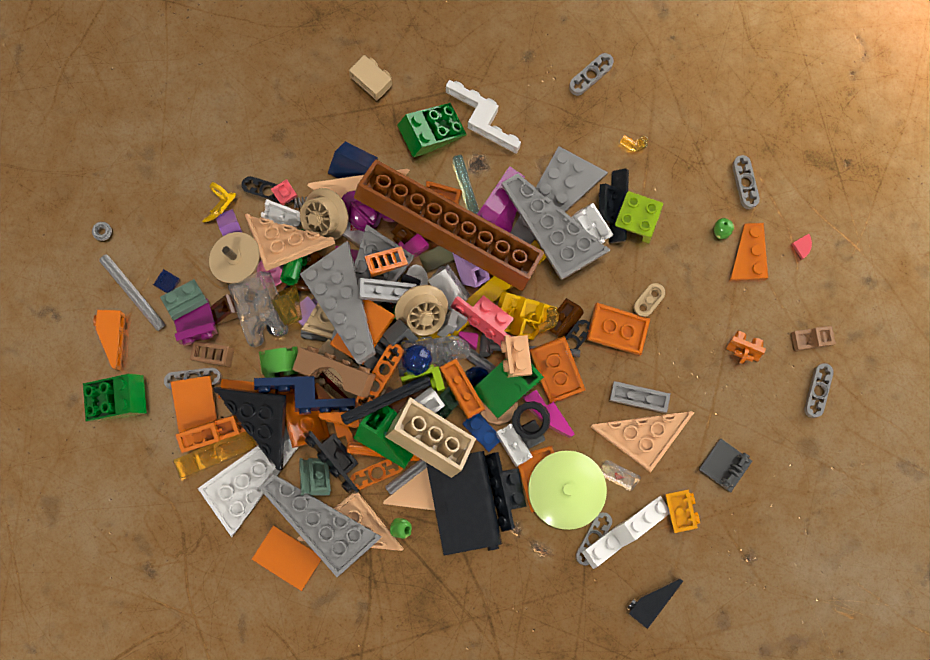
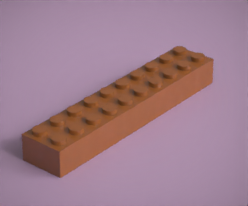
M376 159L357 184L354 199L521 291L526 287L544 254V251Z

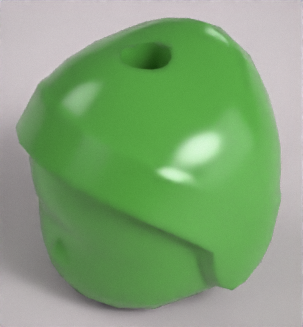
M727 218L717 220L714 225V234L718 239H727L734 230L733 222Z
M396 518L392 521L390 533L393 537L406 539L411 535L412 526L408 520Z

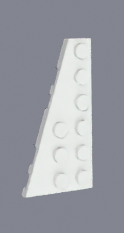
M286 426L283 467L298 449V447L292 448ZM258 446L198 488L231 537H233L264 495L259 487L273 474L278 476L281 472L275 468V464L270 458L266 457Z

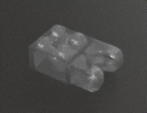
M260 271L244 278V280L238 283L228 285L245 338L251 347L255 348L263 344V330L266 325L270 327L272 333L276 336H283L288 333V326L282 311L283 306L270 272Z
M458 336L436 339L422 337L420 341L414 344L409 340L401 342L404 356L398 367L406 372L412 370L421 371L423 367L428 365L441 367L445 365V362L456 358L457 360L467 358L470 355L471 348L468 342Z

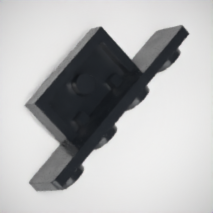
M627 168L612 171L611 185L604 183L600 184L598 211L606 224L610 225V230L613 233V236L609 238V243L611 244L622 243L627 240V230L615 226L628 192L629 169Z
M305 431L303 433L306 437L304 439L311 448H315L318 452L317 457L323 463L326 462L328 464L330 473L335 478L338 477L341 480L342 488L347 493L357 494L359 489L346 474L358 462L351 453H347L346 447L335 433H332L321 443L312 431Z
M494 452L486 455L485 458L498 515V524L501 532L515 529L511 510L527 507L519 468L503 471L499 452Z

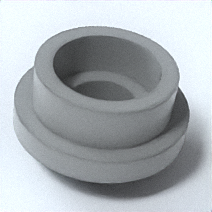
M98 222L92 228V235L99 241L107 240L111 236L112 229L106 222ZM105 229V233L100 235V230Z

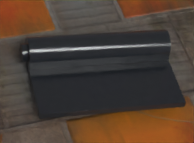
M485 452L469 453L462 471L452 478L426 462L443 555L486 547L488 551L499 549L502 539Z

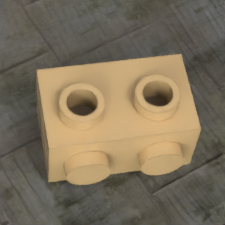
M363 55L349 70L350 77L376 101L392 86V76L386 70L382 71L378 67L377 62L371 57L367 58Z

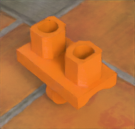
M737 331L727 344L726 349L734 352L735 356L740 357L739 363L744 364L745 360L751 362L755 360L758 362L766 348H763V340L753 338L751 342L745 340L747 335L744 332Z

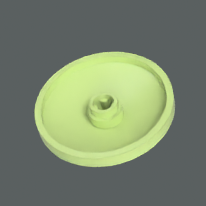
M559 451L542 459L532 471L528 483V497L534 512L546 524L558 529L571 530L589 524L599 515L606 500L607 487L601 469L591 458L575 451Z

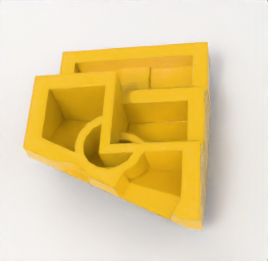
M502 291L497 305L514 318L504 332H509L516 336L528 335L530 340H533L539 330L547 323L546 319L550 314L557 311L555 306Z

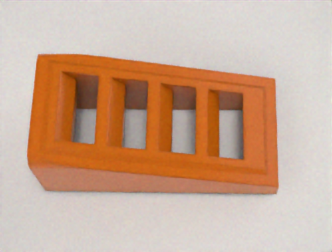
M402 246L364 257L371 278L408 265ZM396 253L399 254V257H400L401 262H398V263H397V260H396V257H395L394 254H396ZM390 255H391L392 261H393V263H394V264H391V265H390L389 260H388V258H387V256H390ZM381 258H384L386 266H382ZM375 260H376V262H377V264H378V267H379V268H376V269H375L374 264H373V261H375Z
M346 412L319 414L320 420L356 429H358L360 419L345 425L341 415Z

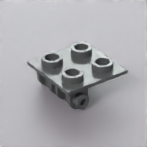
M720 438L699 470L726 490L732 492L752 463V460L749 459L750 456L748 454L739 452Z

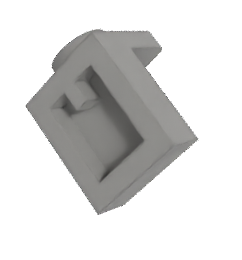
M451 309L446 314L444 324L439 329L437 335L444 339L449 333L452 334L455 330L458 331L467 322L468 318Z

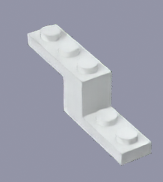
M449 80L446 85V93L476 108L468 121V129L517 154L521 141L512 134L507 135L503 133L502 129L497 126H490L498 113L499 106L490 98L485 99L481 97L475 90L464 88V85L458 81L453 82Z
M659 496L585 549L582 553L593 569L598 567L622 547L638 539L669 515L667 504Z

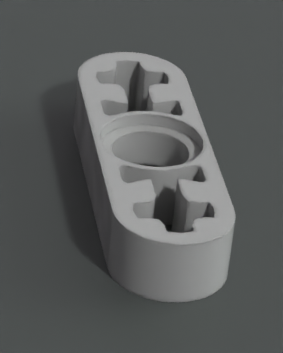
M607 53L599 55L571 80L569 85L570 92L578 96L587 91L611 70L614 62L613 57ZM602 60H607L608 64H604L599 70L598 67L601 65ZM593 70L596 73V77L593 79L588 78L586 72ZM582 79H583L584 82H583L582 85H581V89H580V88H576V89H575V88H574L575 83L578 85L579 83L582 82Z
M740 155L732 164L742 206L746 209H753L759 203L760 198L752 164L747 156ZM740 161L746 164L743 170L741 166L737 165ZM748 178L751 185L749 187L743 186L741 179ZM748 196H750L751 199H754L752 204H750V201H746Z
M823 363L814 369L804 407L805 414L810 418L819 417L824 412L833 377V368L829 364ZM825 368V372L828 375L823 377L822 382H817L816 380H820L822 377V373L819 370ZM819 385L823 388L824 393L822 396L815 394V386ZM816 400H821V402L818 401L816 403L818 411L813 414V410L810 407L814 406Z
M216 368L171 372L165 376L164 384L168 389L172 390L171 383H169L172 377L180 380L188 379L191 374L202 377L201 373H203V376H209L213 372L217 375V378H214L212 386H216L221 382L222 375Z
M599 513L592 521L576 552L575 557L579 564L589 565L587 560L581 561L580 553L587 549L584 547L585 543L587 546L592 545L588 540L590 534L596 533L600 539L608 533L612 525V518L609 514ZM605 516V521L608 524L601 527L600 530L604 531L602 535L598 530H593V527L598 528L600 525L598 518Z

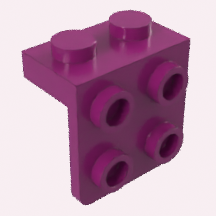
M207 298L208 303L174 320L177 331L175 338L179 344L190 345L195 340L210 339L213 335L218 334Z

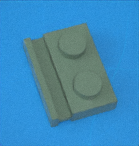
M195 279L160 297L173 321L208 303Z
M300 458L301 495H304V493L310 495H330L328 464L326 462L323 463L319 458H308V460Z

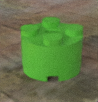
M287 347L265 350V352L260 351L261 374L265 378L279 377V373L283 372L284 376L298 374L297 371L292 370L298 354V347H292V351L291 348L287 349Z

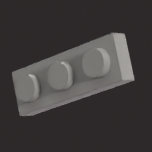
M360 278L358 280V299L397 303L407 290L417 286V284Z
M614 381L609 401L667 413L671 394Z

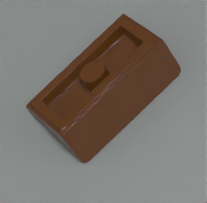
M566 298L543 328L557 339L563 336L566 337L582 317L584 311L581 306Z

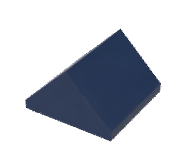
M345 141L334 152L328 174L337 179L365 175L375 159L378 160V157Z

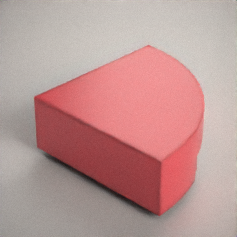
M809 234L792 243L801 260L809 254L812 247V240Z

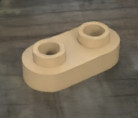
M658 283L649 285L634 304L635 314L641 317H648L665 297L664 287ZM652 291L657 292L658 296L653 297ZM640 306H645L646 311H641Z

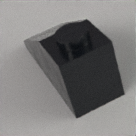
M676 578L637 597L636 600L633 598L626 607L628 609L626 614L648 629L683 583V580Z

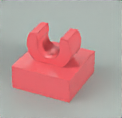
M287 179L271 188V191L281 205H285L298 197Z

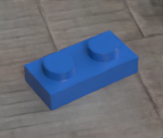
M480 414L462 423L488 453L500 442L496 431Z

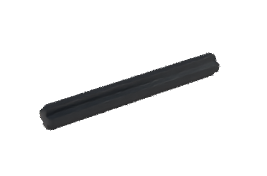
M428 375L418 378L343 413L341 419L345 425H348L431 386V379Z

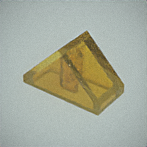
M296 285L278 292L271 300L285 326L302 319Z

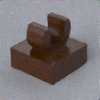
M398 224L391 231L395 235L392 239L397 244L400 241L406 244L416 234V232L401 224Z

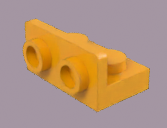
M689 489L665 494L674 533L697 529L700 519L698 512L694 513L692 506L696 504L694 494L689 493Z

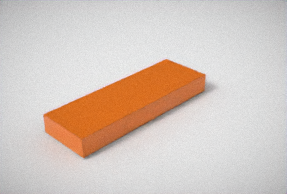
M457 358L439 367L467 419L485 410L483 403Z

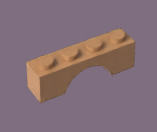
M308 346V348L300 347L292 370L307 376L318 377L324 370L332 368L341 376L343 390L360 397L369 396L376 376L370 373L371 369L359 365V368L352 366L353 362L342 359V361L336 360L335 355L327 352L323 355L318 353L319 349Z

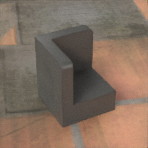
M400 319L383 334L392 346L401 342L405 337L412 344L418 340L417 336Z

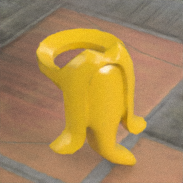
M212 182L209 187L221 200L210 210L211 214L204 218L202 222H209L220 214L222 215L236 197V193H227L220 185Z

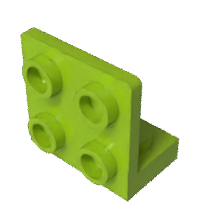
M628 191L615 226L642 235V241L650 243L664 203Z
M428 365L422 368L423 371L416 373L415 370L408 371L401 377L402 385H406L428 375L431 379V388L437 392V395L445 394V386L439 366Z

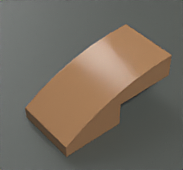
M832 326L791 332L795 351L836 344Z

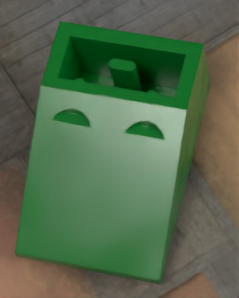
M451 103L406 114L397 124L413 157L430 153L467 135Z
M502 361L474 387L478 397L497 419L543 380L544 377L532 363V375L508 377V373L504 372Z
M124 374L83 383L86 422L147 414L144 375Z
M386 406L365 416L359 424L354 439L405 469L414 454L385 437L398 413L389 406Z

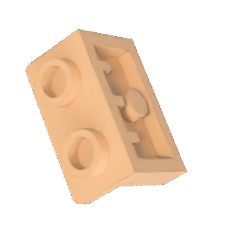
M505 335L504 341H501V351L505 353L506 360H503L504 372L508 373V377L532 375L528 335L515 337Z

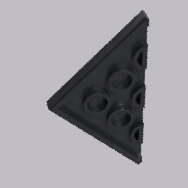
M215 387L214 392L218 393L229 411L242 423V427L254 438L266 457L270 458L275 464V468L278 471L283 470L286 395Z

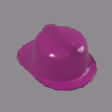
M349 191L344 194L341 199L347 208L348 221L360 231L365 232L366 224L375 229L380 223V212L354 199L355 191Z

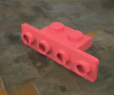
M484 295L474 307L459 296L454 299L451 305V309L467 317V321L473 327L479 329L487 338L492 339L501 347V341H504L505 335H508L504 331L514 318Z

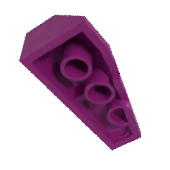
M510 166L477 214L509 233L512 231L517 209L501 184L516 174L525 178V176Z

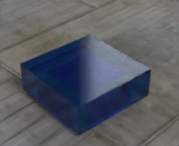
M163 269L153 285L163 292L169 293L176 288L181 279Z

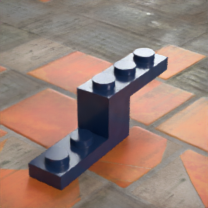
M314 376L254 378V390H258L260 393H268L271 389H278L279 392H289L290 389H294L295 412H299L302 415L311 414V411H319V413H330L331 410L348 412L355 408V398L315 399Z

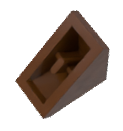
M229 294L223 296L210 307L216 326L242 316L237 299Z

